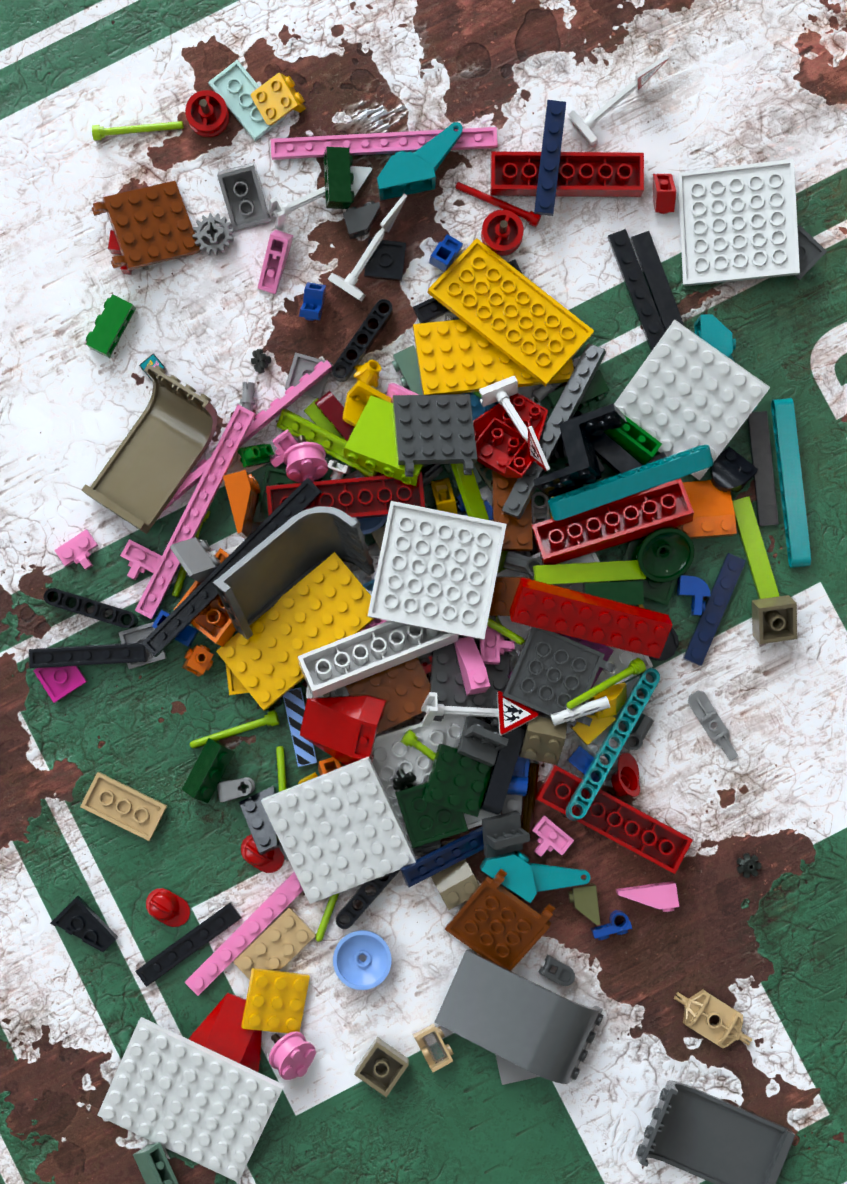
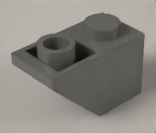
M368 202L364 204V207H351L346 212H343L350 239L369 234L381 211L379 202Z

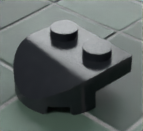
M728 446L714 461L710 470L711 482L722 492H739L759 469Z

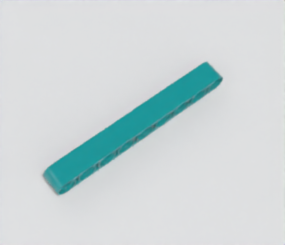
M792 398L776 399L771 401V412L788 563L790 568L805 567L811 565V551L794 402Z
M700 445L553 497L548 500L552 518L555 521L562 520L709 468L714 464L709 445Z
M649 668L639 676L566 807L565 812L568 819L577 821L586 815L659 683L660 674L656 669ZM646 674L652 676L653 683L646 680ZM638 690L643 692L644 699H640L637 696ZM628 707L634 708L635 715L628 713ZM619 723H623L626 726V732H622L619 729ZM610 739L616 741L617 748L614 749L609 745ZM600 756L607 758V765H603L600 762ZM591 773L598 775V782H594L591 779ZM582 789L589 792V799L582 797ZM573 806L580 809L579 816H575L572 813Z

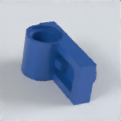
M579 745L567 761L585 775L594 757ZM591 773V779L594 782H598V775Z
M518 756L507 794L526 796L530 759Z
M615 910L610 914V923L593 927L591 932L595 939L604 940L609 938L610 934L617 933V935L628 933V929H632V925L628 916L623 911ZM622 915L624 917L623 923L616 925L614 919Z

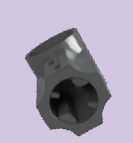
M508 551L504 568L534 576V572H531L529 569V564L532 561L537 562L538 565H543V563L538 558Z
M641 713L623 747L628 750L640 749L654 720ZM631 736H634L636 739V745L633 747L628 743Z

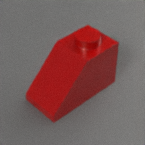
M653 174V205L655 212L661 214L674 212L676 188L672 174Z

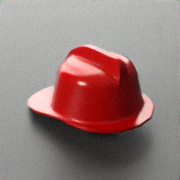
M624 752L618 758V769L613 773L611 783L615 789L616 796L630 795L631 797H636L640 793L639 767L636 759L631 754Z
M252 834L248 835L241 844L242 857L260 871L273 873L282 867L284 855L279 847L260 855Z
M159 888L153 890L147 897L146 909L148 913L165 925L179 927L189 919L190 907L188 903L171 891Z

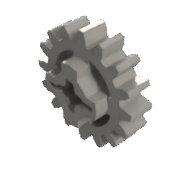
M209 213V218L203 215V221L197 220L198 227H193L196 234L192 236L194 239H197L195 242L196 246H200L201 252L207 250L208 255L214 251L217 256L219 250L225 253L224 247L230 248L231 246L228 242L234 241V238L230 236L234 234V230L230 229L232 227L231 223L227 222L225 216L220 219L218 213L215 217ZM213 229L216 232L214 240L211 237ZM206 241L210 242V243H211V246L205 244L204 242H206Z

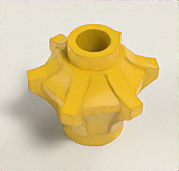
M369 360L363 365H356L354 367L356 373L353 376L357 379V382L360 380L374 388L379 386L378 379L380 378L381 365L377 361Z

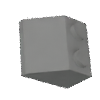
M194 537L170 546L189 577L200 583L221 564L215 555H211L209 552L211 548L205 540L201 541Z

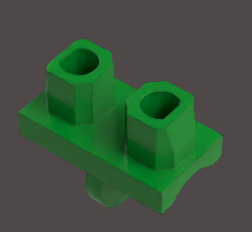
M270 444L243 447L237 451L241 456L240 461L243 468L269 463L270 456L274 455Z

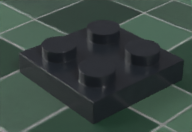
M371 238L368 240V246L372 241ZM382 240L365 266L364 277L402 282L406 243Z

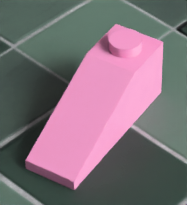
M274 230L270 234L258 289L276 294L290 252L293 235Z
M459 638L457 642H454L466 695L485 693L490 687L486 667L474 638Z
M673 881L616 889V893L619 896L657 909H663V912L674 911L675 907H679L677 887Z

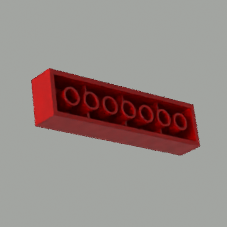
M491 151L490 195L536 196L541 152ZM561 152L556 196H642L644 191V153Z
M422 472L418 476L416 486L405 484L401 480L385 475L316 481L313 483L322 493L306 509L320 506L334 507L351 517L354 516L357 519L388 516L391 501L425 507ZM302 483L266 486L268 514L270 515Z
M680 478L562 520L555 521L552 518L533 524L532 530L543 565H555L648 536L660 528L677 527L693 522L694 511Z
M523 577L520 579L509 610L511 622L658 659L672 628V622L667 614Z
M553 764L536 795V799L566 815V807L582 779ZM582 789V797L589 799V792ZM599 789L586 815L577 820L579 823L674 874L677 872L693 841L690 837ZM573 806L572 813L575 816H579L580 809Z

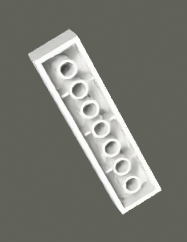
M386 621L298 656V662L314 699L457 642L459 635Z

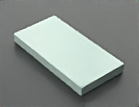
M238 60L234 61L208 82L211 89L224 99L227 108L255 142L285 119L283 117L271 126L266 124L251 98V93L259 88V85Z

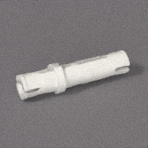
M607 696L578 705L573 709L567 708L566 710L550 714L553 725L556 726L568 721L574 722L577 718L610 708Z

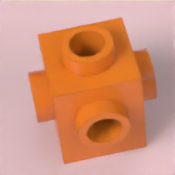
M196 645L192 649L189 648L184 656L186 661L182 668L200 677L204 674L205 670L208 671L213 664L211 659L214 654L210 653V649L203 645Z

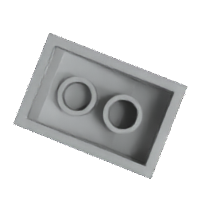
M255 162L218 172L217 177L234 231L270 222Z

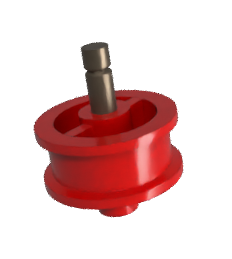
M202 90L193 94L187 101L185 108L186 118L191 129L196 134L209 138L221 134L226 129L229 123V112L224 99L218 93L211 90Z
M496 210L490 213L483 222L481 231L482 243L499 256L510 255L519 248L524 233L523 223L512 211Z

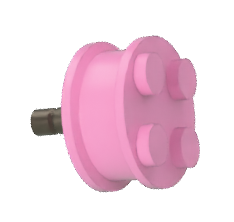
M304 435L298 436V444L289 447L283 456L284 462L287 465V477L292 481L303 483L307 478L312 482L322 478L328 471L324 447L318 443L306 442Z
M298 1031L290 1032L282 1038L277 1033L273 1034L271 1040L275 1045L269 1055L270 1065L274 1069H278L279 1075L285 1080L304 1076L316 1055L315 1047L310 1042H306L304 1035Z

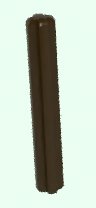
M529 763L528 788L524 800L521 826L522 829L530 834V838L539 772L538 763Z

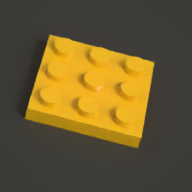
M252 968L241 1027L243 1029L280 1033L300 1032L310 976L308 974Z

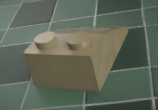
M453 838V839H451V840L445 842L444 844H442V847L445 846V845H447L448 843L454 841L455 838ZM466 859L431 876L448 910L467 901L480 886Z

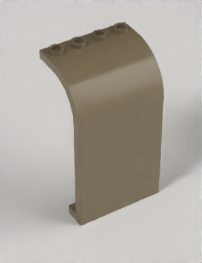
M150 364L144 369L153 382L152 395L146 409L90 487L85 484L81 490L87 496L145 534L152 528L208 448L214 436L218 420L217 411L210 403L212 400L204 394L198 395L195 393L196 390L190 385L186 384L184 386L180 384L181 381L174 375L169 377L161 367L157 365L153 367Z

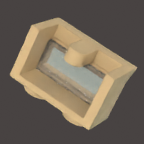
M431 1024L413 1034L432 1072L453 1062L451 1055L454 1053L449 1044H444L442 1038L445 1036L440 1026L436 1027L434 1024Z

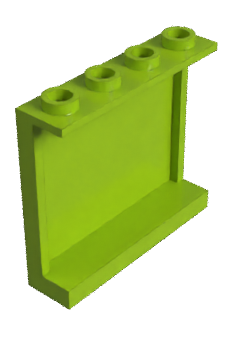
M371 395L344 447L343 459L350 463L364 466L368 470L380 472L387 477L401 480L405 484L416 486L418 476L424 464L414 465L413 477H405L404 465H398L393 403Z

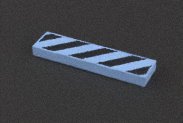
M302 688L291 689L283 695L297 764L300 767L317 763L314 744L300 736L305 711Z

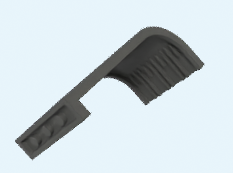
M320 506L301 511L216 579L213 584L235 629L248 640L253 635L249 626L273 607L281 596L334 552L343 562L356 565L369 576L375 572L374 561L369 555V547L365 543V535L360 529L361 524L359 520L334 507Z
M469 949L464 953L434 1023L533 1074L553 1082L568 1084L572 1080L577 1079L580 1069H578L580 1061L584 1062L588 1051L585 1049L588 1043L592 1044L596 1035L593 1032L595 1026L600 1025L604 1015L601 1014L603 1009L598 1006L587 1007L568 1000L477 955L475 951Z
M672 1080L667 1081L665 1088L661 1090L659 1103L652 1112L650 1125L645 1129L643 1142L638 1146L636 1152L640 1164L647 1167L649 1164L647 1158H653L713 1184H776L795 1137L791 1129L689 1085Z

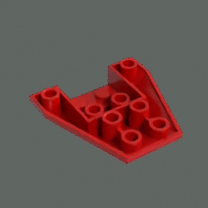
M519 393L510 396V402L525 426H532L538 441H540L548 410ZM497 404L473 420L477 461L505 478H522L533 464V460L528 456V443L521 436L504 407Z
M370 695L308 698L300 736L344 765L351 764L368 756L373 763L374 755L372 751L378 725L383 719L387 700Z
M228 992L188 1039L258 1072L262 1031L243 1029L241 1027L246 999Z

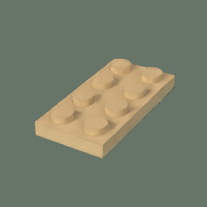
M97 772L80 807L150 841L167 805L101 772Z
M289 907L233 963L249 980L252 968L280 971L316 934Z

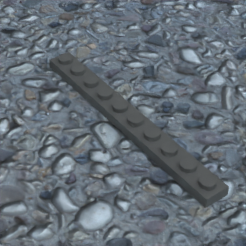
M587 344L542 431L539 444L548 465L562 439L559 424L573 418L606 354L604 348ZM533 461L525 475L517 479L502 508L503 513L521 519L537 488L535 487L534 479L543 476L545 472L536 462Z

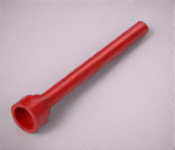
M457 182L455 186L459 191L503 210L512 211L517 216L527 219L526 221L533 227H537L542 215L534 214L533 211H525L463 183Z

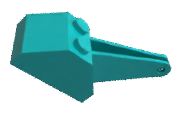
M458 122L452 123L414 153L399 151L392 155L377 177L380 201L401 197L403 194L410 195L434 190L436 185L435 172L461 137L462 125Z
M700 315L694 323V333L734 361L731 354L736 348V340L733 339L732 332L714 315Z
M520 851L490 858L485 857L480 864L481 871L492 878L495 877L500 869L504 870L507 875L501 884L529 903L532 902L537 892L585 885L591 879L590 874L586 870L529 863V858ZM582 875H585L586 878H585V879H581V876H582Z

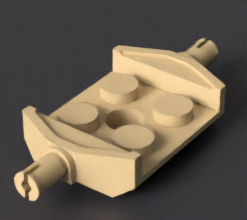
M704 989L690 998L685 997L679 992L676 993L674 999L685 1007L683 1023L721 1048L728 1047L735 1040H740L750 1045L749 1041L751 1042L752 1038L741 1031L743 1025L742 1013L731 1008ZM713 1015L719 1016V1022L716 1025L709 1023V1019Z

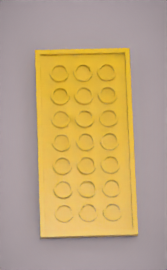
M477 238L431 285L427 292L545 387L594 333L593 329Z
M461 319L413 324L423 395L479 392V389L511 376H515L517 379L518 387L542 385ZM572 358L549 384L569 381L574 371Z
M334 552L281 596L273 607L249 626L253 635L248 640L238 632L216 652L265 711L304 679L299 666L298 656L356 634L375 619L367 617L371 595Z

